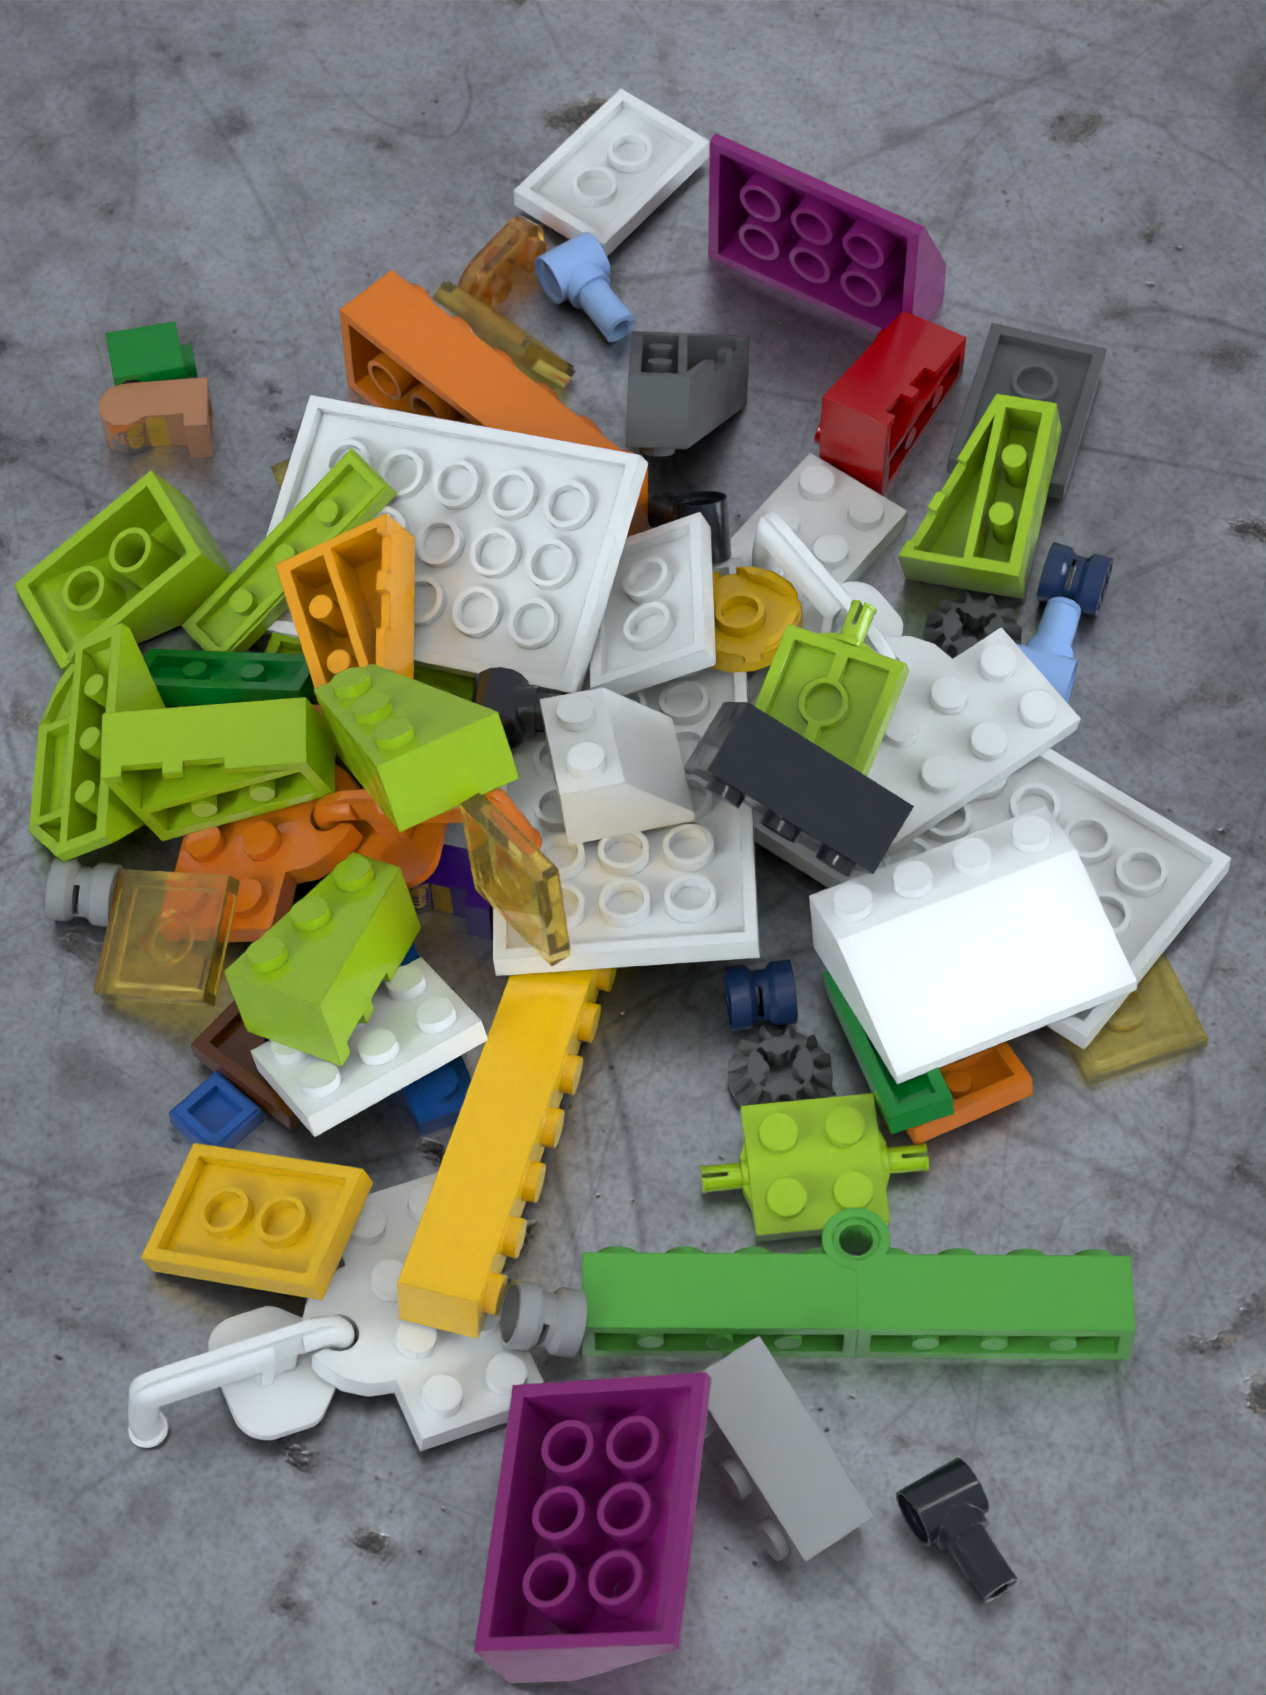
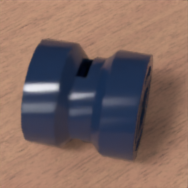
M1053 542L1041 574L1037 600L1047 603L1053 597H1066L1079 604L1081 613L1097 617L1107 591L1114 559L1099 554H1093L1088 558L1076 555L1073 547ZM1074 567H1076L1070 590H1068L1073 575Z
M789 959L770 961L764 969L750 970L744 964L724 966L725 997L731 1031L749 1030L757 1022L771 1021L776 1026H784L789 1023L791 1025L797 1024L796 987ZM755 987H758L759 1004H757Z

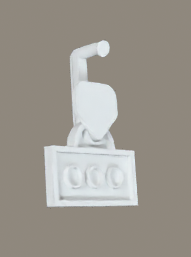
M771 511L764 513L760 517L753 543L752 562L749 566L771 570L780 576H783L784 572L787 573L811 602L802 608L803 629L815 633L840 634L850 609L851 601L860 600L862 605L866 602L877 609V613L873 617L864 643L878 654L907 663L910 670L868 774L870 779L914 806L882 860L1077 730L1081 718L1002 627L952 659L933 643L912 636H902L903 621L880 592L871 585L857 581L845 582L839 585L778 514Z
M437 1173L368 1194L338 1264L340 1269L335 1271L323 1300L307 1298L303 1318L275 1306H265L230 1317L219 1323L212 1331L208 1342V1352L136 1376L129 1387L128 1433L132 1442L140 1448L155 1447L163 1442L169 1428L167 1418L160 1412V1406L221 1387L237 1426L245 1434L253 1438L274 1440L317 1425L322 1420L338 1388L344 1392L367 1397L395 1393L421 1452L508 1422L513 1385L544 1383L529 1350L521 1351L503 1347L500 1337L502 1307L497 1316L487 1314L479 1339L399 1319L397 1283L436 1179Z

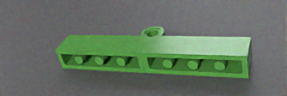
M848 1208L835 1213L824 1226L821 1247L805 1250L802 1254L772 1253L760 1247H745L734 1253H704L698 1248L687 1246L675 1247L666 1253H637L635 1250L623 1246H610L598 1252H582V1290L586 1294L587 1320L582 1341V1356L726 1357L757 1336H760L773 1357L1129 1360L1136 1331L1131 1256L1112 1255L1110 1252L1101 1249H1087L1074 1255H1044V1253L1035 1249H1017L1010 1251L1006 1255H977L975 1252L964 1248L947 1249L938 1254H908L902 1249L890 1248V1233L886 1223L874 1212L863 1208ZM855 1251L862 1253V1255H851L847 1252Z

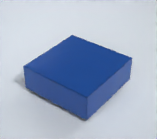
M217 1070L168 1112L171 1124L192 1143L233 1149L264 1122L262 1110Z

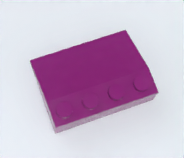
M717 133L711 138L709 145V258L876 335L883 328L886 329L903 310L927 321L932 319L943 304L947 265L924 226Z
M706 1372L513 1385L474 1652L508 1682L576 1681L679 1650L711 1377Z

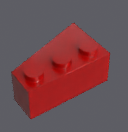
M903 310L886 329L883 328L878 333L874 342L822 396L821 420L814 437V442L820 445L819 458L884 496L963 375L966 337Z

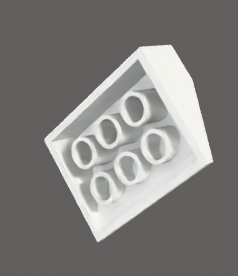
M1046 805L880 868L874 874L867 873L809 896L813 947L897 1084L1137 990V980L1079 854Z

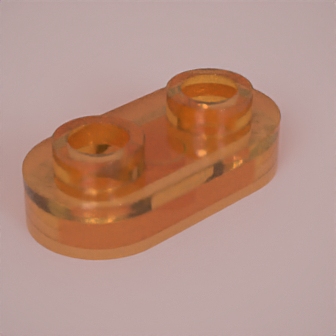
M521 215L509 220L466 266L457 286V301L478 314H485L492 308H499L508 298L512 286L526 272L531 273L534 271V259L546 252L547 245L543 241V228Z

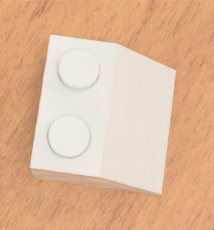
M603 687L540 699L547 747L568 845L696 821L671 717Z

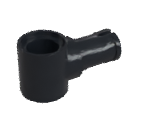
M696 491L675 496L669 492H662V496L656 493L648 498L649 526L655 528L701 512L711 527L712 564L731 558L732 551L726 494L718 491Z
M495 667L481 671L475 677L471 702L498 712L510 750H513L523 742L524 736L536 737L537 732H545L540 699L565 694L539 692L538 686H529L528 680L521 673L509 668Z
M957 1457L896 1492L899 1509L915 1537L926 1547L936 1543L942 1553L950 1552L982 1603L985 1604L998 1598L1016 1584L1017 1576L985 1530L989 1524L984 1515L989 1512L987 1496L974 1472L962 1459Z

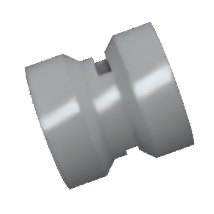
M58 857L54 858L49 870L45 892V913L49 920L69 922L74 917L87 918L93 926L113 928L119 917L123 898L124 872L120 864L100 862L95 867L82 866L75 858L63 861Z
M513 1280L505 1295L501 1313L500 1337L503 1347L527 1351L533 1346L545 1347L550 1355L574 1358L582 1344L586 1328V1294L583 1290L566 1287L558 1288L554 1292L542 1291L535 1282Z

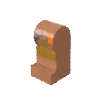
M208 377L125 383L110 388L100 398L98 405L106 443L112 450L120 454L131 455L140 453L149 448V446H187L190 458L213 457L214 409Z

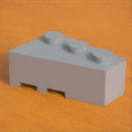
M757 1336L702 1371L711 1377L703 1453L718 1471L728 1491L741 1502L756 1522V1533L772 1558L776 1561L783 1559L789 1568L792 1569L808 1561L875 1516L760 1336Z

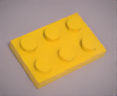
M193 1143L141 1259L153 1272L323 1300L372 1188L373 1181L362 1168Z

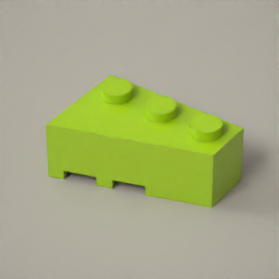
M1002 394L995 395L957 458L958 464L941 492L937 491L928 505L929 511L911 541L907 540L898 554L905 579L1025 599L1062 430L1057 403Z
M370 664L363 668L353 667L345 669L336 674L331 682L314 689L336 754L399 832L520 778L499 714L495 710L375 664Z
M306 697L102 713L100 778L162 841L316 800L327 794L334 793L335 750L323 716Z
M352 852L224 971L247 1032L339 1066L344 1065L350 1054L347 1044L349 1037L357 1023L367 1024L375 1010L371 1001L381 981L391 982L421 929L400 867Z

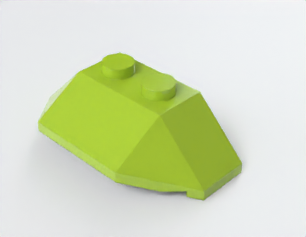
M123 623L73 644L67 658L71 665L56 684L38 726L29 832L63 861L114 843L145 825L100 778L102 713L166 708L130 628Z

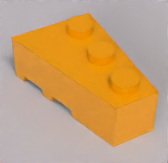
M385 513L276 564L315 689L331 682L336 674L345 669L353 667L363 668L370 664H375L414 679L415 537L391 516Z

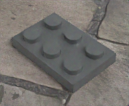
M992 323L948 456L946 473L952 474L958 464L957 458L996 394L1057 403L1062 430L1047 496L1063 500L1104 367L1107 349Z

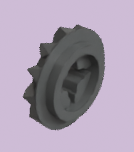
M968 591L958 600L950 601L943 598L938 609L933 613L927 614L923 631L924 641L935 644L952 659L979 642L973 636L965 639L961 638L962 626L965 625L973 631L983 627V639L1001 627L1016 645L1021 644L1022 627L1017 625L1012 607L1003 609L996 604L992 594L986 600L972 598Z
M790 1023L783 1030H768L762 1025L756 1035L747 1040L740 1038L737 1049L728 1063L729 1088L740 1106L827 1098L831 1091L833 1071L830 1053H825L819 1046L815 1034L807 1037L796 1032ZM795 1059L792 1065V1077L794 1079L790 1080L787 1077L780 1076L775 1081L771 1080L766 1085L769 1078V1065L767 1063L771 1061L773 1064L780 1066L786 1061Z

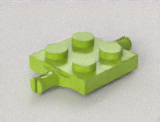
M852 600L840 634L815 633L787 624L755 707L868 777L910 670L907 663L878 654L864 643L877 609L866 602L862 605L860 600Z
M873 1093L741 1106L740 1109L743 1147L739 1162L700 1165V1179L702 1181L703 1194L706 1192L742 1189L743 1195L752 1211L755 1242L822 1236L826 1222L835 1213L848 1208L870 1210L877 1214L889 1228L890 1216L886 1188L890 1174L929 1171V1156H926L928 1152L926 1143L887 1148L886 1142L878 1129Z

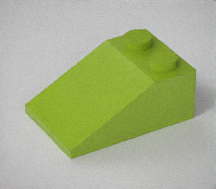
M150 470L13 585L60 668L66 672L71 665L67 658L75 642L120 623L130 628L137 644L181 626L228 578L233 570L190 499Z

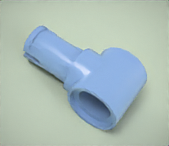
M583 232L534 259V270L546 295L556 304H561L568 300L573 307L583 309L608 342L622 339L633 329L635 316L611 289V270L607 255L601 244L591 233Z
M1053 597L1047 602L1036 635L1028 640L1026 646L1017 644V646L1068 703L1078 666V659L1074 658L1071 645L1080 620L1081 608L1075 601L1066 597Z

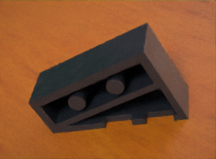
M723 702L684 766L686 770L707 781L708 784L705 789L719 799L738 809L744 803L763 814L764 817L760 823L772 832L792 843L800 836L819 847L820 849L815 857L847 877L850 876L854 868L861 872L874 874L914 807L749 702Z

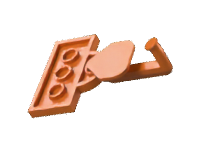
M313 705L317 709V711L322 715L320 706ZM335 764L334 793L327 794L316 800L184 835L159 932L170 943L255 942L291 910L297 884L321 879L331 873L336 865L345 860L352 852L400 867L407 888L417 886L427 880L438 866L448 823L492 822L504 836V849L506 853L516 860H528L536 856L542 847V837L539 831L531 826L528 819L506 792L500 788L399 832L365 789H361L350 774Z

